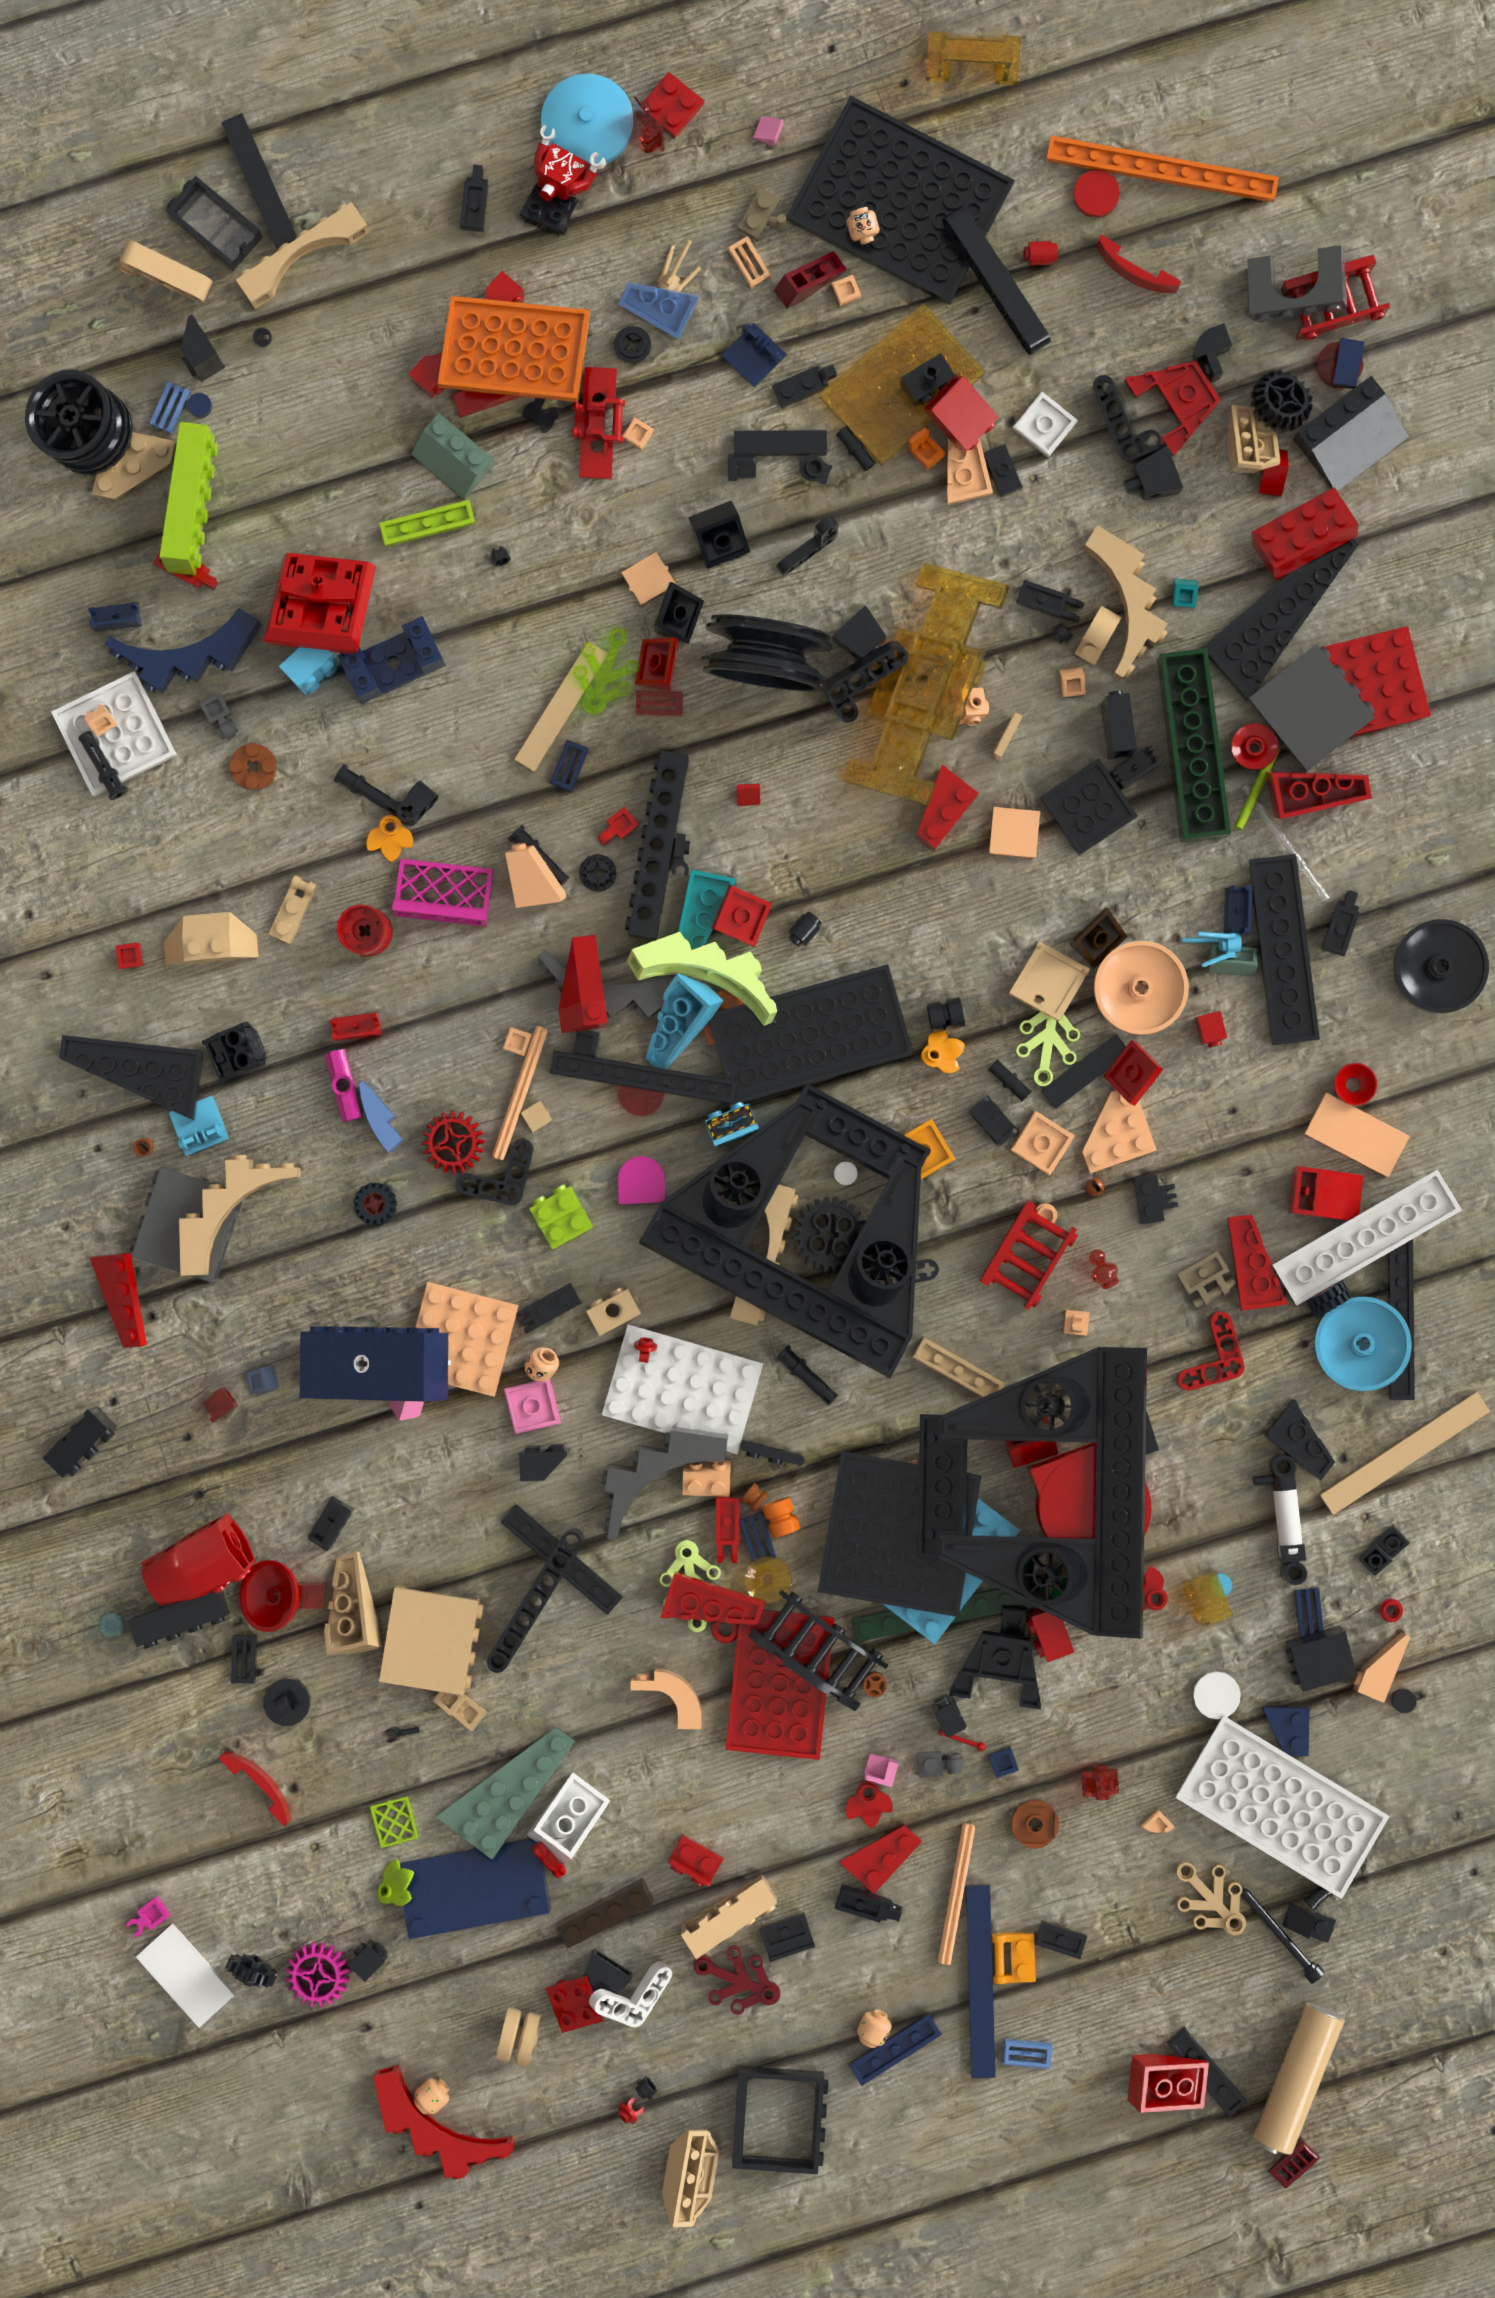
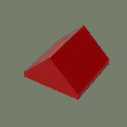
M677 638L642 640L635 685L671 691L678 651Z

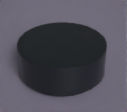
M1398 1689L1391 1697L1392 1706L1401 1713H1409L1416 1706V1697L1408 1689Z

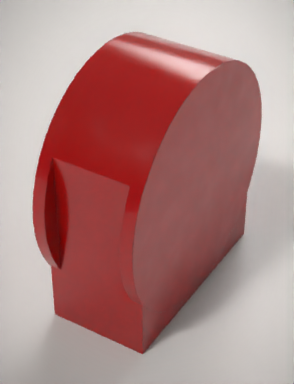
M1097 1443L1083 1445L1026 1467L1036 1492V1517L1045 1537L1095 1538ZM1146 1483L1144 1536L1148 1530L1152 1513L1151 1497Z

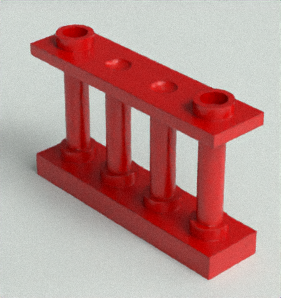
M1374 254L1345 263L1346 311L1348 315L1335 319L1333 313L1322 311L1326 322L1312 325L1310 316L1299 314L1303 328L1296 335L1297 341L1301 339L1310 341L1317 338L1318 334L1368 319L1377 321L1385 317L1390 304L1379 305L1369 275L1376 265ZM1318 271L1285 280L1281 287L1283 297L1289 295L1294 298L1302 297L1305 290L1312 289L1318 279ZM1356 275L1358 278H1361L1370 307L1359 312L1356 311L1347 282L1349 277Z
M1026 1200L979 1279L980 1282L989 1286L990 1282L993 1284L996 1282L1027 1300L1024 1308L1027 1310L1031 1306L1034 1308L1037 1306L1042 1297L1039 1292L1067 1245L1072 1247L1078 1237L1075 1234L1077 1230L1075 1227L1071 1226L1067 1232L1038 1215L1034 1209L1036 1205L1029 1200ZM1034 1222L1061 1238L1063 1241L1057 1251L1051 1250L1024 1234L1025 1231L1022 1228L1025 1223ZM1014 1242H1021L1050 1259L1051 1261L1045 1271L1042 1272L1015 1256L1013 1251L1010 1250ZM1002 1262H1009L1039 1280L1033 1291L1030 1292L1001 1275V1271L998 1269Z

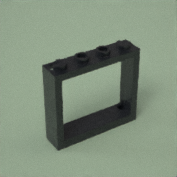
M739 2066L732 2158L733 2169L818 2174V2166H823L824 2152L820 2151V2142H825V2128L821 2127L822 2118L826 2119L827 2104L823 2103V2094H828V2080L824 2079L823 2071ZM748 2078L816 2082L811 2160L743 2155Z

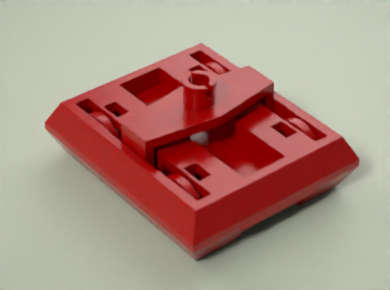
M286 553L283 555L263 641L273 646L304 647L354 655L358 652L376 566L367 561Z

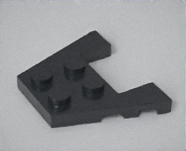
M983 1630L951 1685L949 1696L970 1699L974 1677H983L1022 1683L1019 1706L1041 1710L1030 1637Z

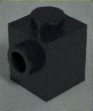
M372 1940L367 1944L362 1942L353 1952L355 1956L351 1959L348 1966L366 1982L385 1963L388 1957L386 1955L387 1951L379 1942L374 1943Z

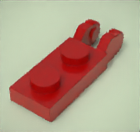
M716 1497L717 1563H723V1545H732L731 1560L732 1563H737L740 1497Z

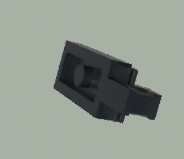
M473 164L472 178L467 177L464 182L460 220L461 230L484 232L489 186L488 179H483V165Z
M834 365L823 369L820 366L812 367L772 385V389L781 409L823 391L829 385L827 381L837 377V372Z
M1349 890L1345 895L1344 901L1338 900L1321 950L1342 957L1345 956L1359 915V906L1355 905L1358 896L1357 892Z
M841 1884L835 1903L836 1910L879 1923L881 1920L886 1921L887 1918L899 1922L902 1906L892 1903V1900L886 1897Z

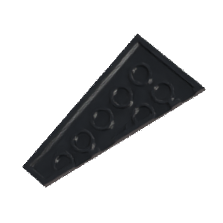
M62 1035L59 1055L61 1060L195 1121L203 1060L202 1050Z

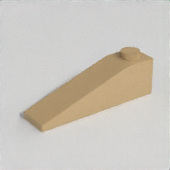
M360 1552L339 1556L336 1558L332 1582L334 1587L332 1602L329 1601L328 1609H330L328 1624L325 1623L324 1629L327 1655L352 1654L382 1648L380 1626Z

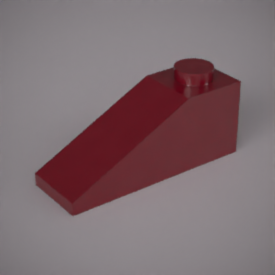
M832 251L785 274L773 291L786 309L813 295L843 274L847 269L836 253Z

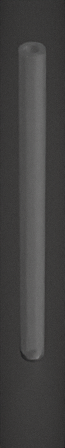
M1248 783L1240 789L1246 798H1248L1251 791ZM1257 798L1253 808L1288 855L1296 854L1298 870L1320 900L1323 902L1330 897L1262 802Z

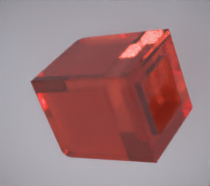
M226 1386L215 1391L211 1397L203 1402L204 1407L211 1416L210 1421L212 1423L218 1421L239 1406Z
M326 1582L297 1583L299 1589L297 1609L324 1608Z

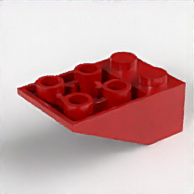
M1293 1167L1288 1214L1345 1221L1353 1219L1360 1212L1364 1175L1310 1167Z

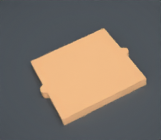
M657 552L621 572L629 585V591L634 593L641 606L666 592L669 582L675 583L668 572V566L663 564Z

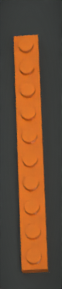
M1050 136L1046 157L1047 162L1091 170H1102L1118 175L1274 203L1279 180V177L1057 136Z

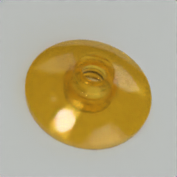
M765 1556L756 1559L750 1564L745 1574V1586L749 1595L765 1600V1604H772L782 1600L783 1597L778 1593L781 1590L789 1593L792 1585V1576L788 1566L776 1557ZM765 1575L773 1577L770 1583H766L763 1580Z

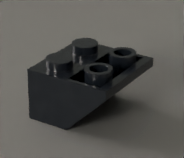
M552 1444L548 1446V1449H541L540 1445L524 1447L525 1450L519 1453L520 1482L544 1481L570 1453V1448H564V1444Z

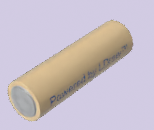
M1308 2002L1305 2004L1253 2134L1256 2140L1264 2144L1263 2148L1272 2153L1278 2154V2152L1290 2155L1293 2153L1345 2023L1344 2018L1327 2008Z

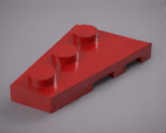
M903 1824L879 1837L878 1840L858 1849L855 1853L840 1859L839 1863L875 1894L918 1847L922 1840Z

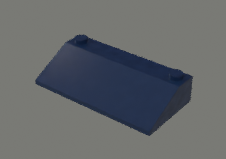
M530 1838L504 1843L494 1859L489 1858L476 1848L400 1862V1869L405 1868L414 1871L412 1880L406 1889L411 1894L412 1899L403 1906L408 1939L549 1914L551 1902L544 1865L540 1858H537L532 1851V1846L536 1845L537 1842Z

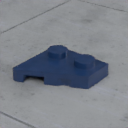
M1263 1706L1262 1710L1271 1725L1281 1750L1290 1756H1309L1310 1709L1308 1707Z

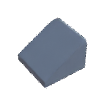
M274 1366L245 1372L251 1395L279 1388Z

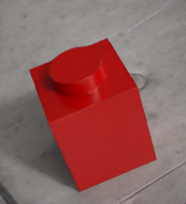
M1221 1011L1194 1018L1201 1045L1208 1044V1048L1222 1045L1221 1040L1227 1039Z

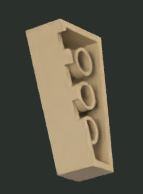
M761 1874L683 1923L681 1936L695 1959H697L723 1940L733 1936L742 1927L745 1928L751 1925L755 1918L762 1913L766 1915L776 1908L777 1897Z

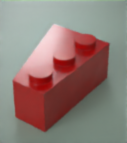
M941 765L916 835V839L933 852L979 794L944 765Z

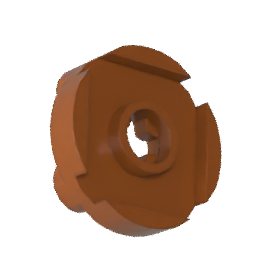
M249 743L241 746L234 752L229 762V769L233 780L243 789L263 790L274 781L277 773V762L275 756L268 748L256 743ZM257 761L259 763L257 765V768L259 769L258 772L251 771L249 773L248 764L250 762L255 763Z
M1031 1799L1017 1805L1016 1810L1012 1814L1011 1828L1021 1844L1028 1848L1038 1849L1048 1845L1057 1836L1059 1820L1051 1805L1042 1800ZM1033 1818H1037L1042 1823L1041 1826H1037V1830H1032V1826L1028 1825L1029 1821H1032Z

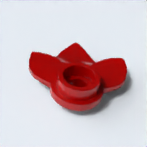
M1149 1566L1144 1576L1143 1611L1148 1608L1151 1610H1161L1165 1607L1168 1600L1167 1594L1163 1590L1164 1578L1152 1566ZM1153 1594L1159 1595L1158 1602L1151 1601Z
M867 1780L861 1782L857 1787L856 1794L848 1799L846 1815L848 1819H853L860 1815L870 1828H874L880 1820L881 1812H893V1804L891 1798L881 1792L875 1782ZM866 1788H870L873 1791L870 1796L864 1795L863 1792Z

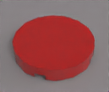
M1088 171L1081 175L1075 184L1073 192L1074 203L1078 210L1086 216L1104 217L1117 206L1120 196L1119 184L1106 171Z

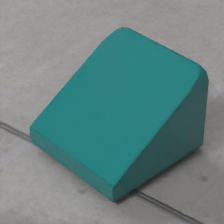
M1174 579L1172 606L1196 608L1199 588L1198 581Z

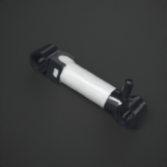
M1277 1454L1269 1461L1271 1475L1253 1476L1252 1481L1255 1486L1273 1485L1279 1542L1277 1544L1278 1560L1283 1563L1280 1567V1575L1284 1581L1292 1585H1300L1305 1582L1308 1572L1306 1567L1300 1563V1561H1306V1553L1301 1535L1295 1479L1296 1464L1291 1457ZM1281 1460H1285L1288 1467L1286 1471L1280 1473L1277 1469V1464ZM1297 1566L1299 1569L1298 1576L1290 1578L1288 1575L1289 1569Z

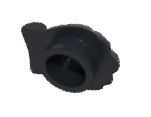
M814 454L804 456L803 460L799 462V472L804 479L819 481L826 485L832 465L826 464L820 457Z

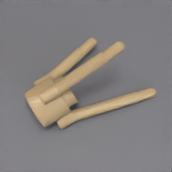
M687 240L671 272L667 273L675 249L674 245L670 246L661 276L657 281L658 288L681 292L701 270L699 266L696 267L680 284L678 283L680 278L675 274L691 244L690 240Z

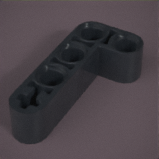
M1108 375L1098 376L1094 380L1093 390L1120 457L1127 463L1135 464L1164 448V438L1157 431L1150 429L1138 435L1136 434L1116 382ZM1104 383L1108 384L1107 390L1111 397H1108L1107 394L1102 390L1104 388ZM1114 403H1118L1119 410L1115 414H1109V407ZM1121 425H1127L1126 434L1118 436V428ZM1152 436H1157V444L1154 447H1148V439ZM1131 446H1135L1136 453L1134 456L1126 457V450Z
M890 641L829 677L827 682L823 684V692L841 721L851 723L858 717V707L852 696L907 663L909 658L908 651L899 642ZM897 651L898 656L894 658V652ZM880 662L877 670H871L873 663ZM860 674L857 682H850L853 675ZM840 686L837 694H830L833 687ZM847 705L851 706V709L848 713L841 714V710L843 707Z

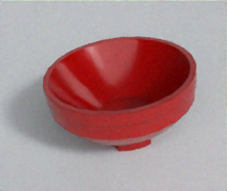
M1347 1064L1337 1072L1334 1079V1090L1338 1098L1344 1103L1352 1106L1362 1105L1369 1102L1375 1095L1377 1078L1374 1072L1364 1064ZM1350 1078H1355L1359 1082V1089L1356 1092H1351L1346 1087V1083Z

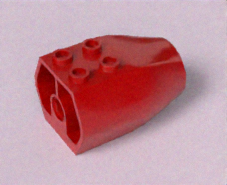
M227 1512L187 1534L169 1548L141 1562V1573L151 1596L160 1605L166 1606L180 1601L196 1599L210 1592H213V1594L219 1593L232 1580L234 1583H237L247 1576L246 1574L252 1571L251 1566L256 1560L244 1532Z

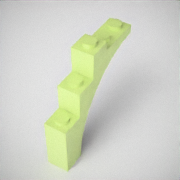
M681 932L634 948L628 957L627 963L638 980L653 976L682 974L708 981L727 990L748 1006L763 1026L772 1023L777 1013L775 1002L769 998L763 983L758 980L762 969L759 961L754 958L751 951L726 960L724 951L718 947L716 942L691 950L688 940L684 939Z

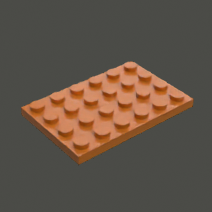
M451 296L438 378L439 388L578 402L590 310Z

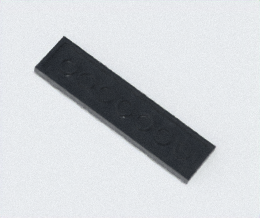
M1296 854L1250 859L1248 863L1251 886H1253L1252 895L1271 1044L1273 1046L1320 1040Z

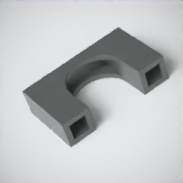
M1342 246L1317 249V282L1308 294L1294 299L1283 297L1276 291L1275 262L1271 256L1247 259L1249 312L1252 319L1259 323L1269 322L1271 318L1291 319L1294 315L1299 314L1314 316L1320 311L1336 313L1341 311L1342 308H1347L1345 252Z

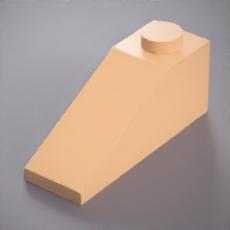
M1400 1632L1361 1667L1360 1672H1356L1357 1676L1353 1677V1689L1384 1703L1410 1636Z

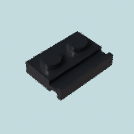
M804 1912L759 1927L770 1962L815 1947Z

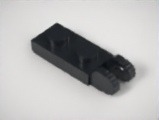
M1027 580L1023 581L1016 604L1057 618L1062 617L1075 623L1079 622L1080 616L1063 610L1065 603L1076 609H1083L1084 607L1082 601L1069 597L1068 594Z

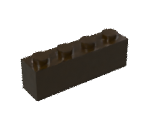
M641 1878L558 1921L557 1929L568 1949L653 1904V1897L644 1879Z

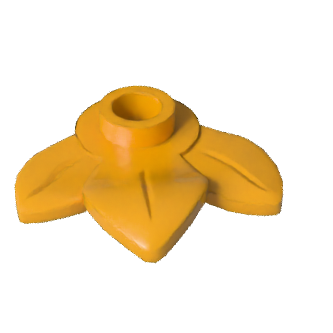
M393 815L383 817L379 822V826L371 830L367 838L368 851L381 849L385 858L390 862H394L400 856L402 847H413L411 832L402 827L401 821ZM389 823L395 825L393 831H387L386 827Z
M946 1030L931 1033L928 1036V1045L921 1052V1059L928 1067H937L943 1073H954L959 1070V1065L955 1059L963 1053L965 1044L955 1038L948 1039ZM930 1052H934L937 1058H931Z

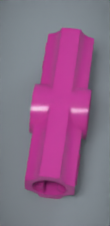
M342 1049L326 1053L325 1057L332 1080V1089L335 1092L342 1122L363 1118L346 1050ZM346 1079L349 1082V1089L341 1092L338 1089V1084L341 1080Z

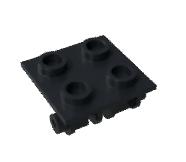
M536 183L519 213L521 219L524 220V223L535 225L537 228H541L543 224L545 231L550 227L549 231L558 236L560 234L565 235L567 231L566 224L579 199L570 196L567 200H562L554 195L551 201H545L539 195L542 188Z

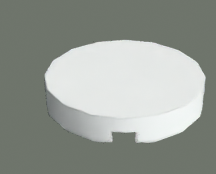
M1207 1672L1198 1678L1194 1685V1704L1208 1718L1221 1719L1223 1715L1228 1717L1235 1712L1240 1703L1241 1693L1239 1685L1225 1672Z

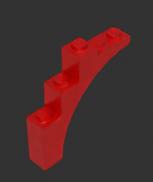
M399 2065L375 2071L373 2079L385 2132L400 2134L409 2128L415 2156L422 2154L423 2157H428L436 2154V2151L439 2150L445 2178L452 2177L453 2180L463 2178L469 2173L471 2162L474 2165L486 2162L488 2158L496 2157V2159H503L510 2156V2153H513L515 2147L513 2136L496 2139L476 2138L457 2133L441 2125L430 2115L423 2114L414 2103V2098L404 2081Z

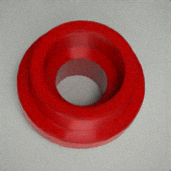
M1386 1599L1379 1606V1614L1387 1622H1396L1403 1615V1607L1395 1599ZM1389 1606L1394 1607V1612L1392 1614L1387 1613V1608Z

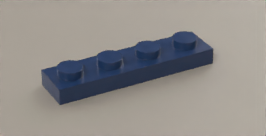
M928 2012L887 2038L883 2045L870 2049L850 2062L849 2067L861 2086L941 2036L942 2033Z

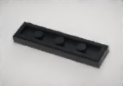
M827 430L734 431V454H756V456H807L814 454L817 456H827Z
M1115 1034L1042 1089V1093L1055 1109L1107 1071L1125 1049V1044Z
M1186 2027L1182 2028L1167 2041L1178 2057L1209 2062L1206 2090L1229 2117L1248 2102Z

